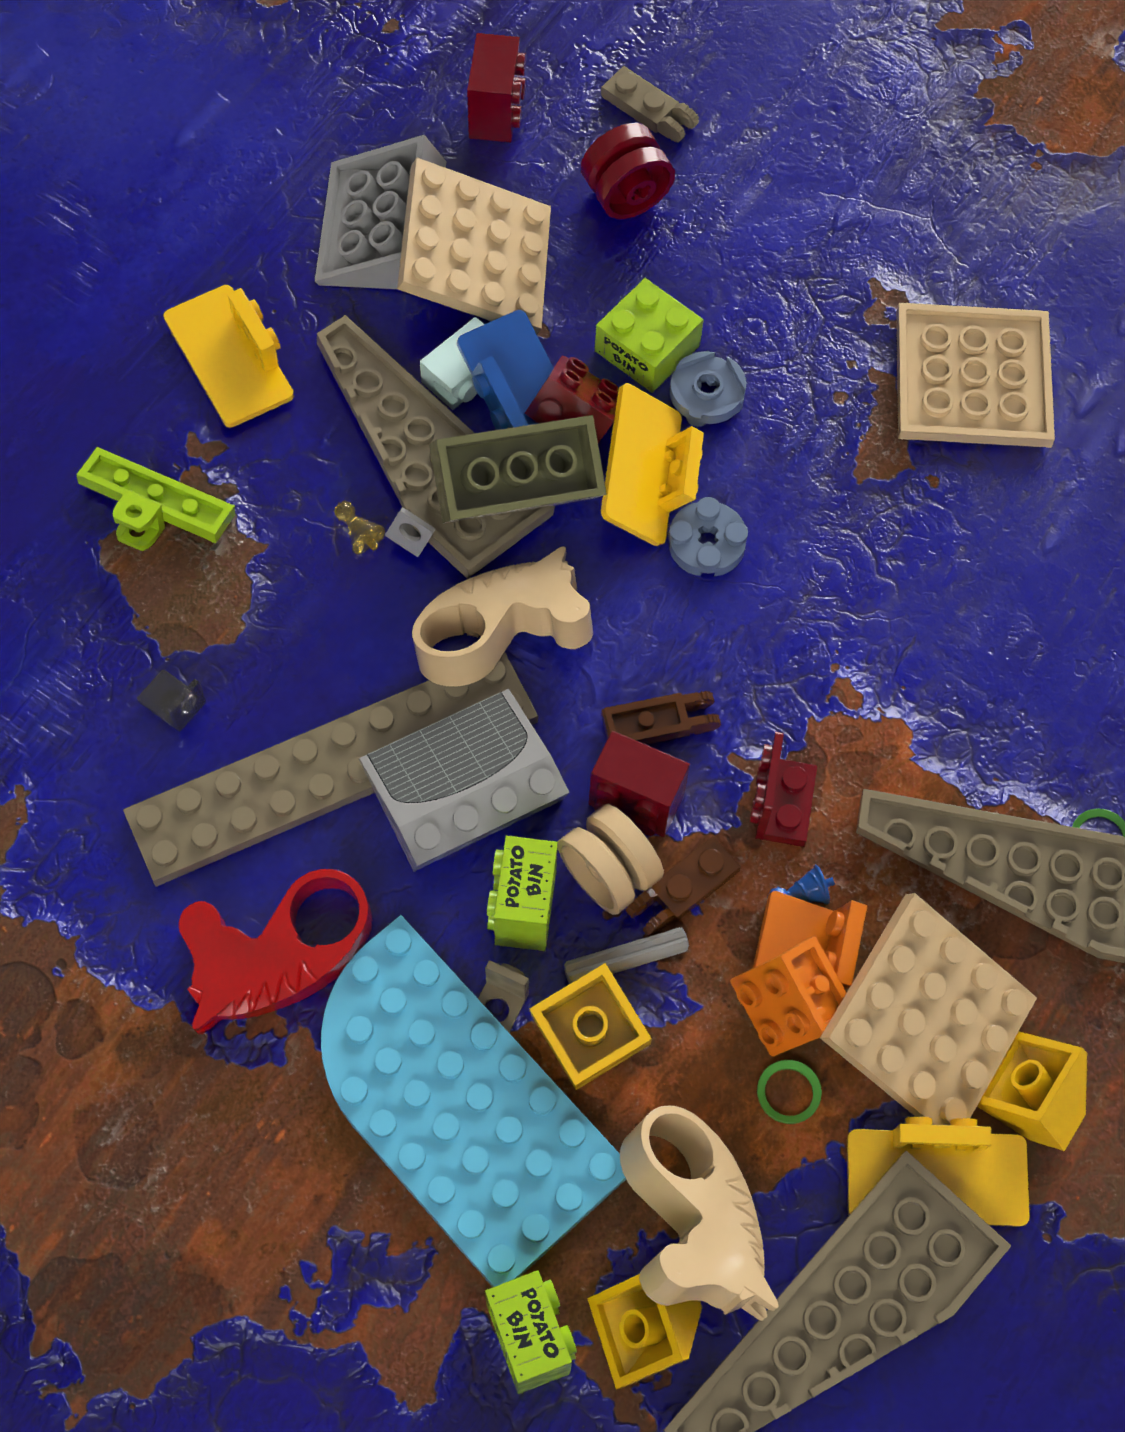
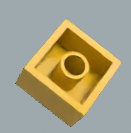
M606 963L529 1008L531 1016L575 1090L651 1045L652 1038Z

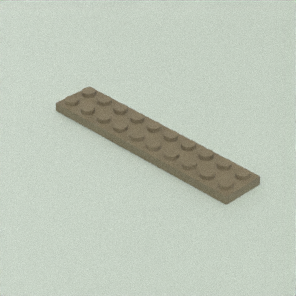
M503 653L494 669L477 682L464 686H443L430 680L123 809L155 886L162 885L375 793L359 758L508 688L532 725L538 723V715L506 653Z

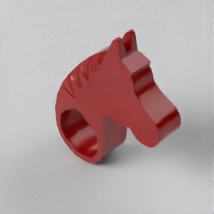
M319 869L301 876L290 886L262 934L257 938H251L235 927L226 926L224 919L210 903L197 901L186 907L181 913L178 925L180 934L186 942L194 961L192 985L187 990L199 1004L193 1020L192 1028L197 1034L201 1035L222 1019L250 1018L276 1011L313 995L338 978L348 962L365 945L372 928L371 908L358 882L348 874L333 869ZM330 888L340 889L352 895L359 903V916L355 927L344 939L328 945L317 944L315 948L302 942L296 930V916L306 898L319 890Z

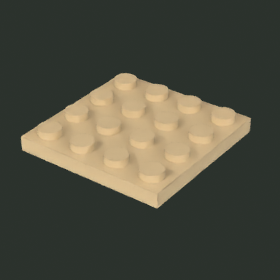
M416 158L410 169L397 289L489 321L496 320L513 311L522 310L526 313L537 334L542 329L551 206Z
M914 303L898 304L896 311L898 439L1052 447L1055 434L1049 311Z
M916 893L905 894L820 1039L915 1117L932 1118V1125H950L951 1119L971 1118L1037 997Z

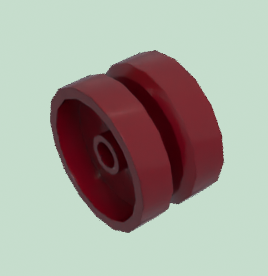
M628 123L610 129L595 140L587 149L581 161V173L593 192L596 193L598 201L608 216L616 219L632 218L646 212L660 202L669 192L675 180V169L663 150H660V146L648 127L640 123Z

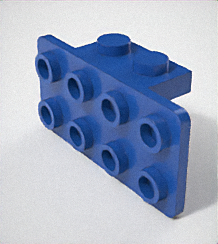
M516 310L460 335L457 340V347L472 375L476 392L481 398H484L490 410V417L495 429L501 430L539 424L524 413L549 377L553 366L526 313L522 310Z

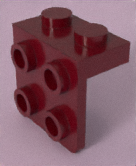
M562 355L524 414L538 423L593 415L597 441L599 443L615 420L619 387L608 379L600 380L589 372L587 365L581 360Z

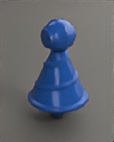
M814 865L810 871L806 872V875L796 881L787 891L778 886L772 888L770 893L778 891L810 903L815 902L828 905L830 904L828 887L834 886L835 883L832 877L825 879L820 867Z

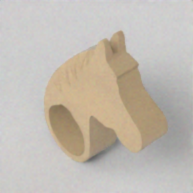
M560 547L538 562L510 565L474 576L438 595L425 607L416 619L412 629L413 642L421 673L431 682L443 686H464L477 682L494 669L514 636L519 632H527L543 637L552 636L559 646L567 649H577L591 641L593 626L590 604L588 600L576 591L575 569L565 561L566 548ZM464 633L477 638L481 637L471 646L457 651H440L432 648L443 639L463 635Z
M677 1106L655 1108L624 1139L620 1149V1164L623 1174L632 1189L678 1233L680 1240L677 1244L667 1245L641 1270L639 1279L644 1292L650 1299L660 1305L669 1306L698 1300L704 1301L715 1308L722 1309L725 1315L742 1308L756 1319L763 1321L767 1318L766 1309L775 1311L779 1305L764 1278L765 1265L761 1231L752 1196L741 1170L720 1137L694 1113ZM649 1136L663 1138L680 1150L689 1165L691 1179L676 1176L662 1166L652 1151Z

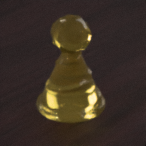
M344 500L338 503L334 510L335 516L339 521L346 522L348 526L352 551L355 554L361 555L370 548L373 551L376 550L378 543L382 541L385 535L384 527L356 516L355 507L351 502Z

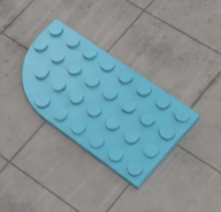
M402 915L366 943L348 962L329 995L321 1030L322 1060L326 1078L335 1101L353 1128L492 1287L519 1278L626 1180L621 1168L619 1152Z

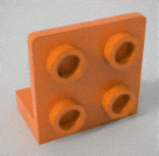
M778 891L771 892L767 899L753 968L778 957L804 940L816 936L844 989L850 988L853 982L867 905L851 900L833 911Z
M816 936L804 940L778 957L741 973L730 980L739 1002L744 1006L758 1032L759 1039L771 1056L820 1038L846 995L843 985Z

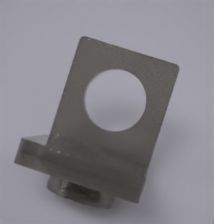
M164 669L137 697L141 705L179 732L206 703L201 683L198 680L194 679L187 686Z

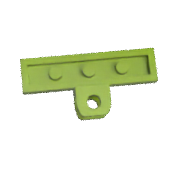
M96 447L76 474L78 484L118 501L113 510L114 522L119 523L116 530L117 540L140 551L150 548L165 529L164 521L217 543L235 516L234 505L99 447ZM132 530H135V532L145 531L140 537H134L130 534Z

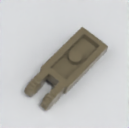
M625 66L617 71L601 87V96L647 126L653 132H659L668 139L670 138L671 141L678 143L685 137L686 134L681 125L692 129L699 122L698 114L692 108H689L685 103H679Z

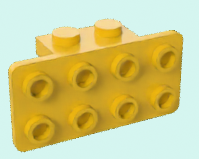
M223 285L164 312L165 323L226 427H235L293 400V389L278 364L276 350L281 348L279 340L271 327L265 329L261 322L264 318L259 305L254 299L249 301L242 288L234 291L231 286Z
M625 383L618 390L605 478L607 495H604L602 498L601 516L604 520L654 546H659L666 541L669 513L696 499L704 432L693 426L680 432L682 417L677 410L632 384Z
M907 1117L905 1118V1124H899L893 1130L854 1129L847 1136L848 1215L851 1214L905 1151H908L989 1226L1021 1227L1029 1222L1027 1143L1021 1135L991 1134V1127L977 1126V1120L971 1118L951 1119L950 1125H932V1118Z

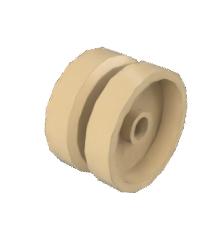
M605 804L587 817V830L580 827L573 828L558 840L557 848L567 869L580 887L601 908L614 915L619 914L634 901V888L640 891L648 890L663 878L664 869L656 851L642 831L618 808Z

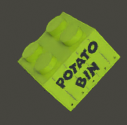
M644 278L596 325L595 352L653 393L676 370L678 363L700 346L704 319Z
M506 835L504 850L496 849L493 864L494 884L493 890L489 892L487 905V930L495 932V945L546 951L556 878L558 842Z
M539 1270L485 1290L486 1306L517 1394L569 1375L572 1360L576 1359L575 1353H577V1349L568 1325L559 1328L555 1315L559 1314L558 1307H560V1303L551 1279L543 1282Z

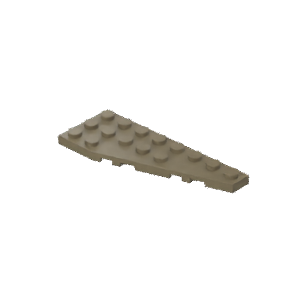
M346 315L317 333V345L402 507L436 529L428 542L467 579L553 516L554 505L443 523L429 444L436 439L475 433ZM413 526V528L420 534L419 530L415 526Z
M863 789L856 827L857 834L1097 958L1125 963L1124 836Z
M905 1151L777 1298L779 1307L775 1311L766 1310L767 1318L763 1321L758 1320L662 1431L755 1432L807 1400L872 1364L889 1352L913 1340L918 1335L952 1317L1010 1249L1011 1245L908 1151Z

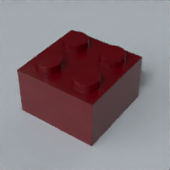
M476 33L467 88L470 139L511 143L513 129L520 128L522 106H517V104L524 100L526 90V78L520 77V75L524 76L526 67V53H520V37Z
M612 731L591 772L589 805L596 811L602 805L610 804L629 817L643 834L648 836L657 834L665 838L684 797L690 763Z

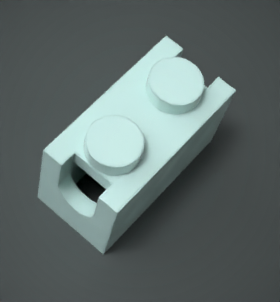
M477 317L470 320L420 360L421 382L452 410L462 402H469L477 394L473 385L472 375L457 347V340L460 335L484 325Z

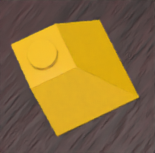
M1018 1031L977 1107L1028 1140L1065 1151L1086 1115L1087 1052L1082 1047Z
M640 1274L587 1298L616 1389L624 1388L689 1359L702 1310L700 1301H686L669 1306L660 1305L650 1299L644 1292L639 1279Z

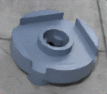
M701 351L686 356L678 363L676 371L671 377L669 393L676 410L686 417L689 424L699 427L705 424L724 422L740 412L743 407L747 382L743 370L734 360L727 357V360L715 357V352ZM706 382L709 386H716L717 388L714 389L713 393H705L701 391V383Z
M705 497L697 503L687 505L673 518L668 537L670 553L678 566L690 574L701 576V573H714V576L724 575L732 571L741 562L744 556L748 529L739 514L732 508L719 503L714 498ZM706 532L714 534L717 543L714 545L709 541L704 544L700 543L701 534Z

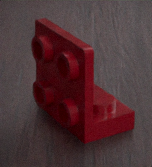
M775 732L772 745L764 744L762 757L757 771V790L753 799L750 823L757 824L755 839L805 847L817 765L780 759L784 733Z

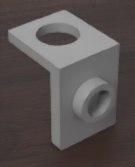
M402 507L385 536L416 557H419L436 529ZM413 526H415L419 530L420 534L413 528Z

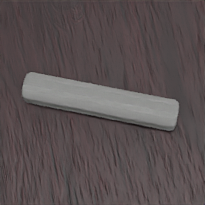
M679 927L569 960L564 964V971L569 984L604 963H606L611 973L614 974L686 952L689 942L684 929Z

